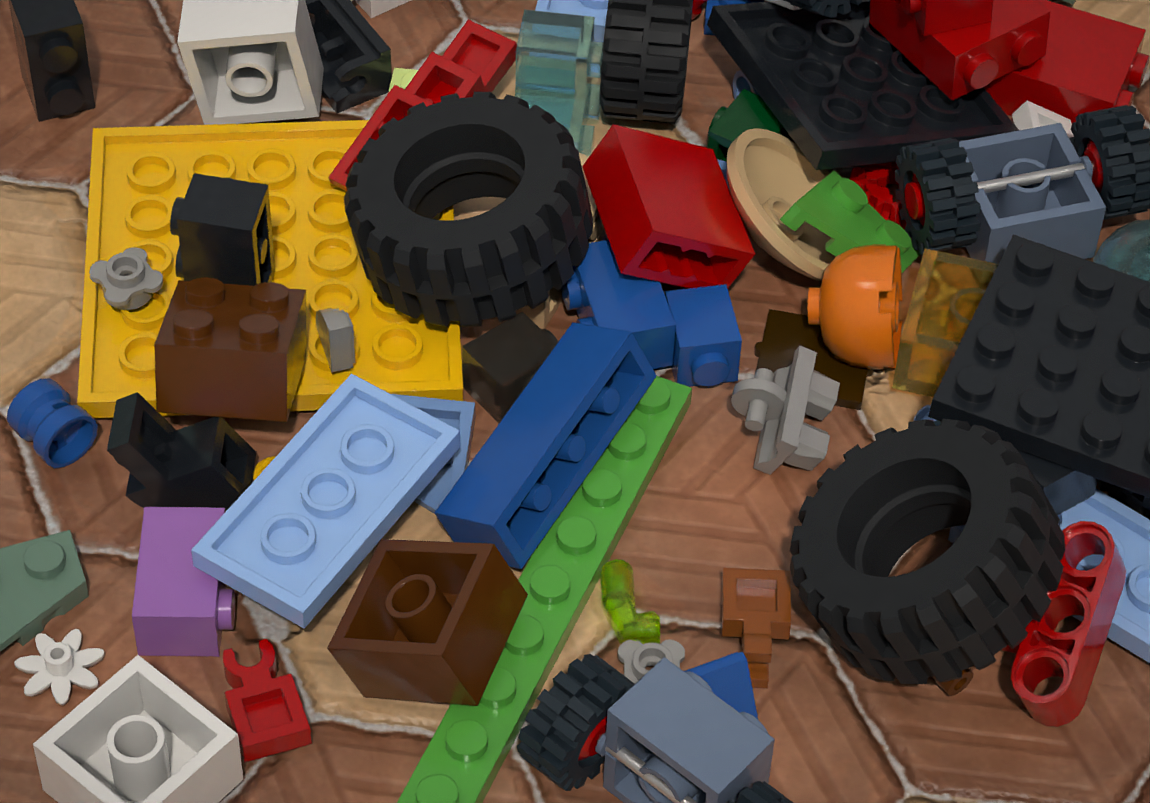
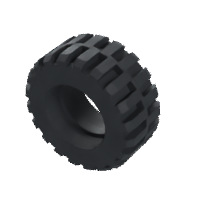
M474 92L473 97L459 98L458 94L455 93L441 96V102L427 107L424 102L408 109V116L399 121L393 117L384 124L378 132L379 138L377 140L369 138L357 156L358 163L354 162L345 183L347 188L344 196L345 212L366 277L371 280L374 291L384 301L394 304L396 310L415 319L423 314L426 322L448 327L450 321H460L463 327L482 326V320L498 317L499 322L515 318L516 310L528 305L531 309L539 306L548 299V291L554 287L560 290L574 274L572 266L578 267L583 261L589 248L588 239L593 233L591 205L579 152L575 148L572 135L564 125L555 120V116L537 105H533L529 109L527 101L506 94L504 99H496L495 95L491 92ZM480 197L506 198L504 202L495 208L471 218L446 221L432 219L444 209L465 200Z
M924 419L908 422V429L899 432L894 428L886 429L875 434L876 441L862 449L857 444L843 454L845 461L835 470L828 468L818 479L817 488L819 490L815 496L806 497L798 515L802 526H794L790 545V552L793 555L790 562L792 581L799 590L801 600L843 657L854 667L864 668L869 676L883 681H894L895 677H897L901 684H927L928 677L934 676L938 682L962 678V670L975 665L978 670H982L995 663L997 660L994 655L1007 645L1014 649L1027 637L1028 633L1025 629L1032 620L1040 622L1049 608L1051 600L1047 592L1057 590L1064 567L1060 562L1065 552L1064 533L1058 525L1060 519L1021 454L1010 442L1003 441L997 432L979 425L971 427L966 421L942 419L941 424L938 426L932 420ZM965 525L957 540L936 560L916 571L888 577L899 558L919 540L945 528Z

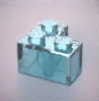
M524 9L516 47L515 97L527 101L529 109L533 105H537L555 116V120L564 125L572 135L578 152L590 156L594 149L595 126L587 125L588 119L599 120L601 109L600 85L592 84V77H601L604 42L594 41L595 17Z

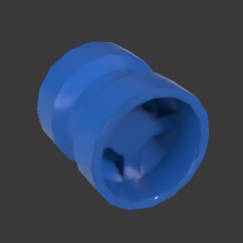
M51 378L39 379L27 385L12 400L7 411V421L10 427L22 439L33 441V448L36 454L53 468L65 467L76 462L89 450L97 436L98 426L95 419L84 408L78 405H71V398L68 392Z

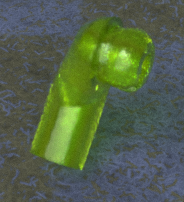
M619 559L610 560L605 563L600 573L602 605L619 643L622 644L627 640H638L642 644L660 643V616L653 611L636 613L632 566L628 562Z

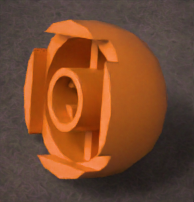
M886 244L853 247L837 255L825 268L821 287L809 288L807 305L809 325H820L823 342L835 358L851 366L867 369L898 367L902 335V321H899V301H902L900 248L895 245Z

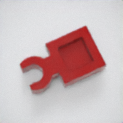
M267 639L258 641L261 661L254 666L246 667L240 665L235 659V653L232 648L223 651L225 678L233 688L224 692L226 708L233 730L238 733L239 746L244 763L312 744L311 729L292 674L276 677L275 650Z

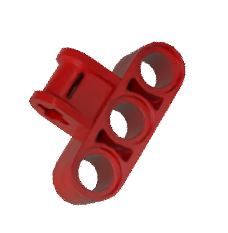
M1080 521L1069 525L1062 531L1064 533L1065 552L1060 562L1064 567L1057 590L1047 592L1051 600L1049 608L1040 622L1032 620L1025 628L1028 633L1027 637L1014 649L1009 645L1002 649L1003 651L1016 653L1011 672L1014 690L1031 717L1044 726L1059 727L1068 724L1079 716L1083 709L1125 584L1126 569L1112 535L1104 526L1092 521ZM1092 554L1104 556L1102 562L1093 569L1087 571L1076 569L1078 563L1086 556ZM1071 615H1081L1084 617L1081 624L1073 631L1067 633L1055 631L1058 623L1065 617ZM1049 677L1063 678L1062 684L1054 693L1046 696L1034 694L1037 685L1044 679Z

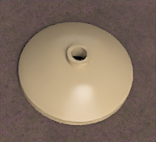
M755 128L746 130L731 143L728 149L726 172L731 195L745 228L754 242L772 258L806 277L822 281L825 268L836 257L825 249V244L831 237L807 222H804L795 232L787 227L780 218L795 202L830 173L826 169L815 170L797 144L790 139L766 129Z

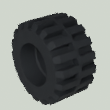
M608 0L600 83V106L605 117L670 124L676 123L683 108L693 0Z

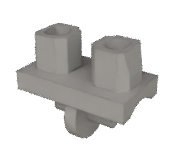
M799 346L794 352L793 362L790 366L777 369L774 373L769 369L760 368L756 370L754 378L741 380L735 384L731 397L732 406L738 413L746 416L745 427L747 429L761 431L754 469L771 475L785 462L792 466L812 471L825 458L830 435L824 430L804 423V417L807 414L822 421L832 411L837 401L840 383L814 370L817 352Z

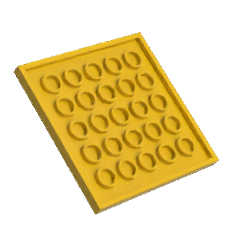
M369 120L93 128L78 406L84 408L93 418H113L116 400L138 392L156 409L154 343L179 280L184 281V278L176 276L175 271L176 256L180 244L179 236L172 235L170 231L171 211L177 197L185 198L194 173L268 185L275 259V273L272 282L282 284L289 289L306 290V358L290 411L319 410L351 373L390 394L463 401L460 321H450L448 327L426 322L423 314L417 319L396 310L394 304L384 301L374 291L371 280L366 277L345 212L344 196L347 191L331 184L328 179L331 172ZM453 205L444 209L432 219L454 220ZM128 248H141L147 252V263L152 270L162 273L163 286L159 291L153 293L151 299L142 307L132 310L114 308L106 302L101 284L95 283L90 279V267L97 261H108L112 256L123 253ZM339 308V310H344L349 314L354 331L355 363H353V368L331 373L316 328V312L318 310ZM159 412L162 416L187 415Z

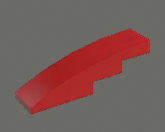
M468 19L442 56L431 52L405 89L397 85L393 86L329 175L330 183L347 191L345 183L354 162L358 163L357 156L369 138L377 140L380 128L393 117L399 121L408 116L407 111L409 108L422 102L427 107L441 102V96L455 93L458 94L459 98L473 97L474 92L492 93L519 57L520 52L517 43Z

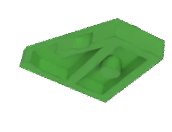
M835 170L795 202L780 218L787 227L795 232L804 222H807L831 237L825 244V249L834 256L858 246L872 244L895 245L900 248L903 273L921 255L913 248L910 236L900 225L891 220H885L868 203L867 195L863 189L854 181L842 178Z

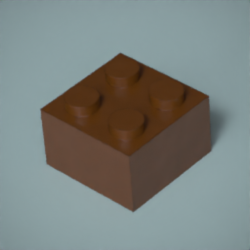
M208 277L196 278L190 281L179 280L154 343L156 412L287 422L306 358V290L289 289L282 284L274 282H264L249 286L223 284L217 279Z
M381 539L327 649L363 697L478 706L528 594L495 544Z

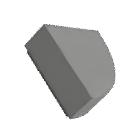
M339 308L318 310L316 312V328L331 373L353 368V363H355L354 331L349 314L344 310H339Z

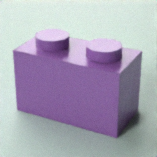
M144 507L132 609V622L139 656L220 657L222 630L234 629L235 591L234 589H226V584L194 567L191 550L225 513V508Z

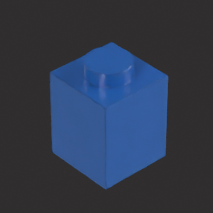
M727 284L665 291V297L676 323L673 366H671L675 382L692 387L714 386L720 383L738 381L742 338Z

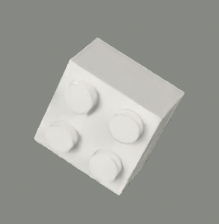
M183 0L177 43L204 125L244 124L319 117L324 67L305 0Z
M139 655L134 657L33 743L43 791L58 803H219L244 780L238 733Z

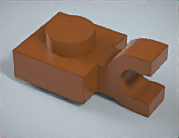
M723 568L722 637H742L741 652L743 651L747 658L752 688L768 689L772 639L789 640L790 571Z

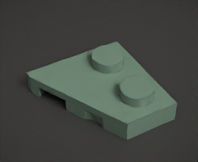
M70 530L0 548V652L15 640L24 646L36 637L37 634L44 631L45 625L52 618L65 615L89 596L85 576Z

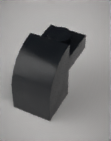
M138 392L116 400L107 451L118 464L124 466L130 472L125 496L143 508H225L226 511L251 485L257 452L222 417H212L176 430Z

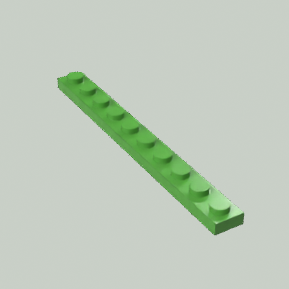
M656 376L537 546L518 579L528 595L478 706L450 704L397 803H483L525 722L529 710L532 709L691 405V387Z

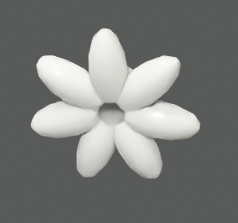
M79 629L71 630L62 642H55L46 634H37L35 642L41 656L30 655L20 657L14 662L15 667L19 671L34 674L24 686L25 696L34 697L43 693L51 686L52 695L56 703L63 706L68 702L71 693V683L82 689L92 690L97 688V677L86 668L102 661L105 655L104 650L88 648L79 651L82 634Z

